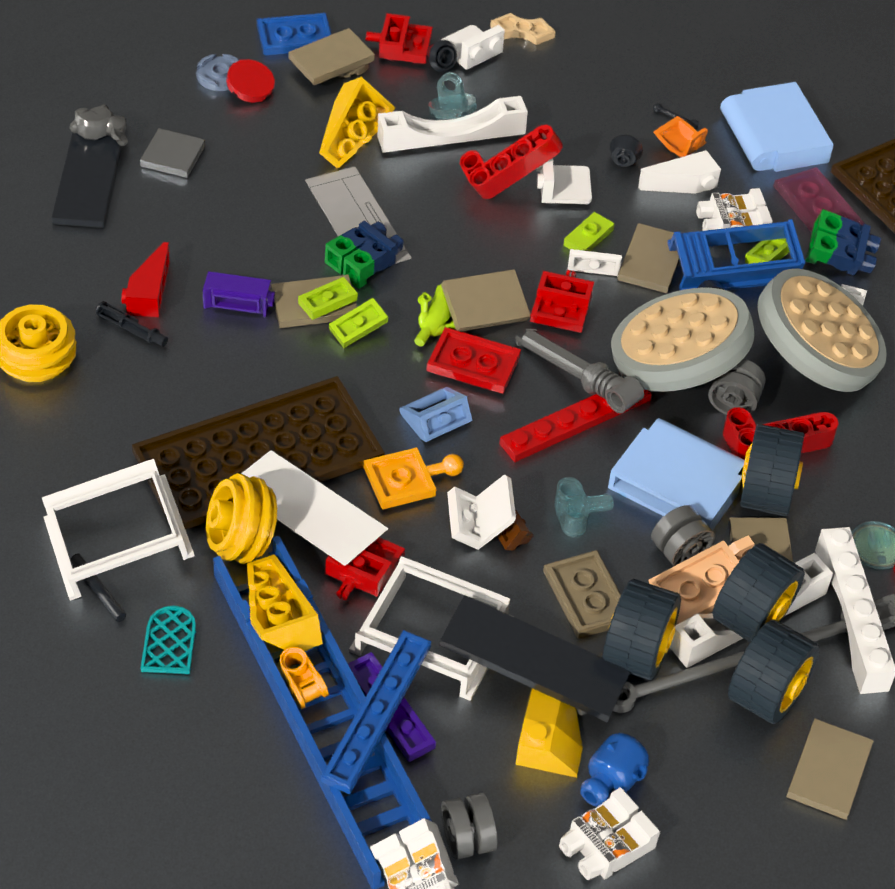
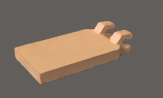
M749 535L733 542L731 545H727L723 540L649 579L648 582L649 584L680 594L681 606L676 625L696 614H709L713 612L718 594L740 559L755 546V543Z

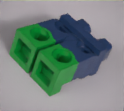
M822 209L814 222L805 261L812 264L820 261L832 265L838 270L847 271V274L853 276L858 270L871 273L876 265L877 258L866 254L865 251L875 254L880 246L881 238L870 234L871 226L867 224L862 226L856 221Z
M364 220L359 223V227H354L326 243L325 263L340 275H349L350 282L360 289L366 285L367 278L395 264L396 254L403 250V239L397 234L387 238L385 225L379 221L370 225Z

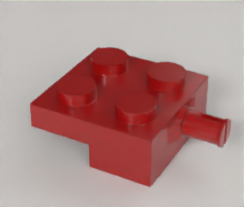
M387 13L381 33L367 31L366 41L379 42V58L426 64L427 50L430 47L433 27L410 24V16Z
M567 270L566 275L543 271L537 289V297L531 312L530 322L582 333L593 295L594 282L576 278L577 274L573 270L571 277V270Z
M378 537L345 566L331 556H328L326 559V574L343 582L336 592L337 597L347 600L354 588L361 589L378 597L399 564L401 556H405V548Z

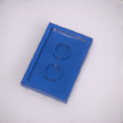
M326 13L257 19V28L264 55L286 54L332 35Z

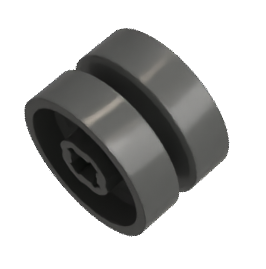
M742 359L731 370L713 380L708 393L709 400L723 414H727L730 409L735 407L744 408L752 414L763 391L766 381L765 375L755 363Z
M690 505L680 506L667 513L656 524L651 534V540L664 553L673 566L712 547L716 537L713 530Z
M483 792L467 795L464 803L460 798L442 801L443 828L450 852L455 860L472 856L474 849L478 854L497 849L494 817L488 799Z

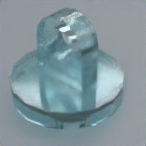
M448 72L442 75L437 83L438 97L431 100L428 105L430 115L434 114V117L438 119H455L461 117L462 112L467 111V114L473 113L477 109V100L474 95L464 93L463 82L459 75ZM446 80L452 81L456 89L453 91L448 90L444 82Z

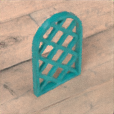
M166 606L150 616L146 627L141 672L190 674L196 634L195 618L190 611L184 607ZM164 613L170 616L162 622L157 618ZM182 613L189 617L183 623L177 618ZM174 620L179 626L170 631L165 625ZM153 621H155L158 625L151 629ZM191 622L193 625L192 632L186 627ZM162 628L167 634L158 639L153 633ZM183 629L188 635L180 640L174 634ZM149 637L155 641L150 646H148ZM171 637L176 643L167 648L162 642ZM189 639H191L190 648L184 644ZM159 645L164 652L156 657L151 650ZM180 646L185 653L177 657L172 651ZM147 654L152 658L148 663H146ZM169 655L173 661L165 666L160 659ZM188 656V663L186 666L182 662V660ZM154 663H157L160 667H154L152 665ZM178 664L181 668H176L173 666Z

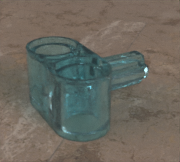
M566 477L557 484L554 505L562 531L568 536L579 537L586 532L589 513L612 510L614 502L612 495L609 494L587 497L580 481L572 477Z

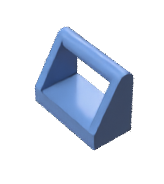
M449 387L440 389L399 409L402 417L419 438L425 442L473 421L467 396Z

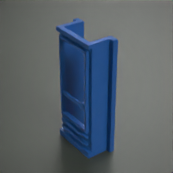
M789 219L787 222L681 233L679 231L674 232L672 239L667 242L669 251L677 250L684 274L679 285L680 290L697 288L706 280L717 281L726 290L766 286L780 272L787 269H803L805 265L792 219ZM786 238L792 259L738 265L739 259L735 255L733 244ZM728 245L733 266L714 268L709 247Z

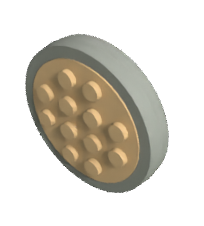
M787 269L775 276L759 296L758 315L770 342L788 363L812 381L833 390L853 392L862 389L874 380L884 367L886 362V346L877 324L867 310L849 292L832 280L809 270Z
M691 288L675 291L643 304L618 325L611 340L613 359L620 375L623 378L626 376L634 377L639 381L644 390L664 392L692 388L720 377L735 367L747 355L754 341L753 320L745 302L732 292L717 288Z

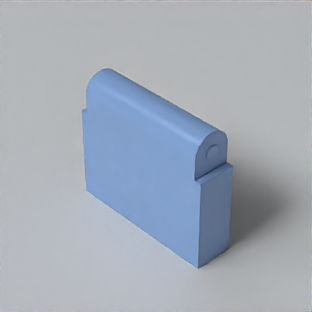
M796 82L743 90L742 94L729 96L721 103L720 109L755 170L774 169L775 172L829 163L834 144Z
M658 418L649 430L645 428L641 430L612 468L608 488L662 516L680 506L690 505L701 516L702 520L714 530L739 493L745 460Z

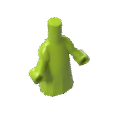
M441 284L437 285L433 298L426 292L418 297V302L421 305V313L418 317L421 331L414 340L416 345L424 346L429 336H440L445 327L456 330L453 321L445 324L451 317V313Z

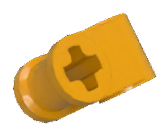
M290 647L282 652L280 655V665L283 678L300 709L305 708L306 703L320 696L324 698L329 696L324 680L319 672L315 670L303 649ZM294 664H299V665H301V666H299L298 668H295V669H294V668H289L291 665H294Z

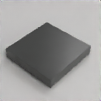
M158 128L140 159V166L188 178L205 148V139Z

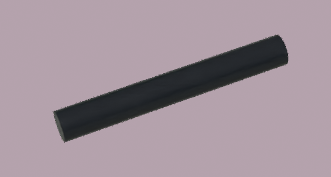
M79 553L73 555L70 559L75 568L87 564ZM97 575L85 578V581L117 622L124 620L126 613Z

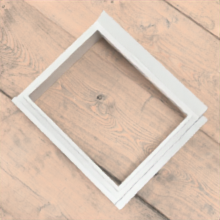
M154 459L42 497L48 514L44 516V520L70 601L82 597L77 584L79 580L175 546H179L183 560L195 556L165 474L159 475ZM153 478L172 534L73 569L55 511Z
M401 556L399 564L360 631L355 633V640L349 648V652L361 656L366 645L370 644L391 653L398 638L378 631L376 628L406 578V572L494 606L497 610L506 614L509 612L510 598ZM431 651L427 653L421 664L461 681L460 697L470 701L488 669L470 659L467 665H463Z

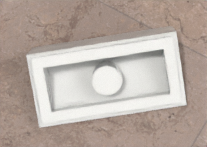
M570 249L568 270L618 276L622 255Z

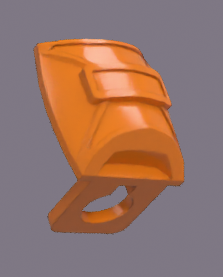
M678 116L654 131L656 137L665 147L680 158L688 156L704 146L708 133L706 127L697 132L690 124Z

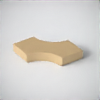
M509 13L491 20V28L500 25L505 30L504 40L508 38H522L538 45L555 38V30L542 18L522 19Z

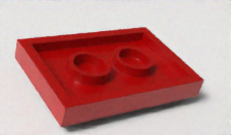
M445 327L427 363V371L504 394L519 361L521 349Z

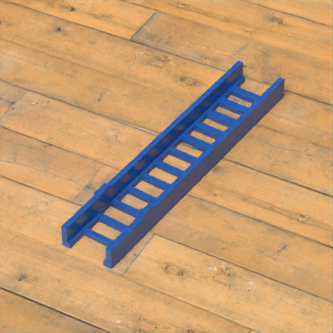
M280 536L272 538L273 551L268 552L269 556L276 555L318 614L323 644L310 650L317 648L324 662L314 665V668L319 674L329 671L336 684L333 687L327 688L329 696L325 698L320 696L306 703L305 708L342 695L349 708L307 725L299 712L301 709L293 700L287 688L288 685L275 664L280 662V655L284 649L270 654L264 641L261 640L251 625L250 606L247 600H242L240 596L249 593L248 583L236 587L220 556L213 558L214 576L371 888L378 889L385 886L381 870L377 865L379 860L375 859L364 836L408 820L409 824L412 825L424 818L432 822L385 732L361 776L381 769L386 781L346 797L342 796L340 790L321 782V776L327 767L325 760L332 758L341 741L318 749L311 734L353 719L362 705L365 695ZM394 794L400 805L399 807L356 823L350 811Z

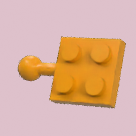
M417 447L364 460V470L382 510L436 496V487L431 476L442 473L449 476H457L464 468L463 459L457 454H449L444 457L442 462L426 466Z

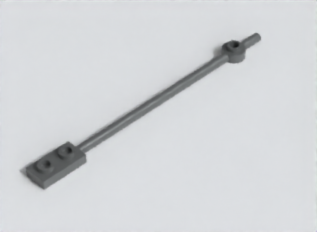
M895 594L875 599V607L883 630L895 627ZM843 610L840 616L842 618L841 621L800 634L815 642L846 632L847 626ZM744 651L635 686L626 681L619 696L624 701L617 700L613 711L619 713L628 712L634 707L638 697L736 667ZM577 709L580 716L588 714Z

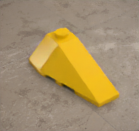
M362 77L344 83L334 102L319 153L336 168L341 167L363 144L369 142L372 136L378 132V114L393 112L395 107Z
M273 554L247 563L250 621L261 640L284 650L290 647H299L304 651H308L313 647L322 645L318 614L276 555Z
M532 688L518 744L516 765L577 778L583 746L576 708Z

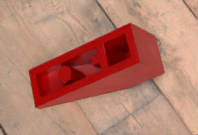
M163 242L129 277L127 288L122 290V304H126L128 314L133 316L159 317L170 264L169 242Z

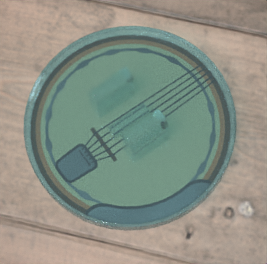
M870 521L862 523L853 529L852 536L862 564L874 569H890L894 567V527L886 523Z

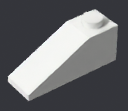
M706 150L642 168L638 187L640 190L696 194L717 188L721 169Z

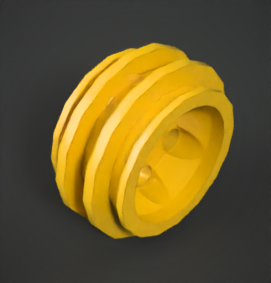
M29 304L18 307L6 314L0 321V368L8 375L26 382H42L53 379L62 373L76 357V333L71 320L60 311L45 305Z
M237 473L229 479L221 481L215 488L206 517V537L210 549L215 551L222 560H235L246 564L254 558L262 556L268 549L277 522V502L272 488L266 485L264 479L256 476L249 478L246 475Z

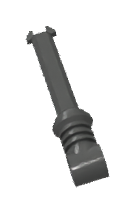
M526 329V334L522 338L515 336L518 347L522 345L580 379L587 393H595L603 397L611 409L617 413L625 412L644 398V390L639 381L634 377H620L610 371L603 362L590 364L538 334L536 329Z

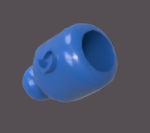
M625 733L613 734L604 741L589 760L588 770L591 778L586 779L581 785L580 792L585 801L593 806H599L608 800L609 794L621 787L627 793L637 781L644 779L647 767L649 766V755L641 742Z

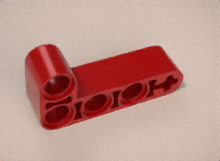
M541 125L486 162L477 151L471 150L464 153L460 159V166L477 193L484 199H490L558 155L562 150L563 144L551 126Z
M735 407L728 411L723 429V437L731 453L745 460L746 452L753 442L756 424L751 414L746 409ZM820 412L762 425L803 432L804 441L801 453L830 447L833 444L839 422L835 415L828 412Z

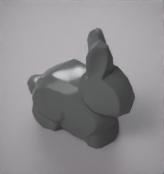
M106 104L89 110L87 108L75 110V119L70 124L71 132L78 133L87 140H97L109 135L121 146L128 143L127 137L124 134L127 127L125 118L123 116H114Z

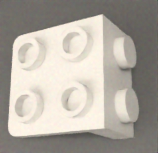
M470 25L441 40H449L455 45L457 49V62L467 70L503 52L505 30L500 25H497L482 32L475 25Z
M552 158L536 169L537 172H540V174H537V189H541L542 203H591L592 194L588 167L553 165Z
M506 475L499 478L477 497L457 487L447 492L452 538L479 550L513 524L516 519L512 481Z

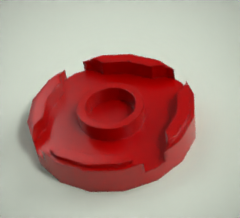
M246 59L239 60L231 65L227 73L226 83L228 89L232 93L237 94L239 99L253 103L261 102L271 95L275 79L267 66L258 61Z

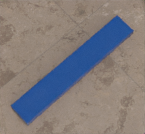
M403 630L321 776L322 783L351 794L429 652L431 641Z

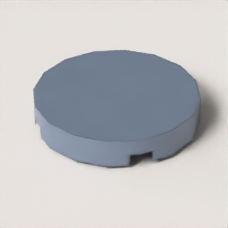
M216 54L204 57L197 64L196 77L198 82L210 90H229L226 83L227 73L231 65L239 61V59L229 54H223V57H217Z

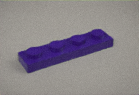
M372 652L348 663L365 697L382 669L381 664ZM403 697L386 730L408 762L434 750L436 748V741Z

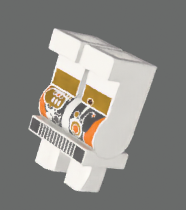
M760 188L750 189L749 194L743 195L712 193L710 201H699L696 213L698 218H710L704 219L703 231L773 223L768 208L765 206L766 203Z
M620 787L611 793L610 798L595 809L587 811L581 817L579 816L574 819L570 831L561 838L559 847L566 856L571 857L579 851L585 856V858L579 861L578 868L587 880L599 875L605 880L613 872L622 869L655 849L660 831L642 811L638 813L639 807Z
M425 818L399 831L400 835L394 834L370 847L375 859L379 860L389 889H454V887L459 885L437 824Z

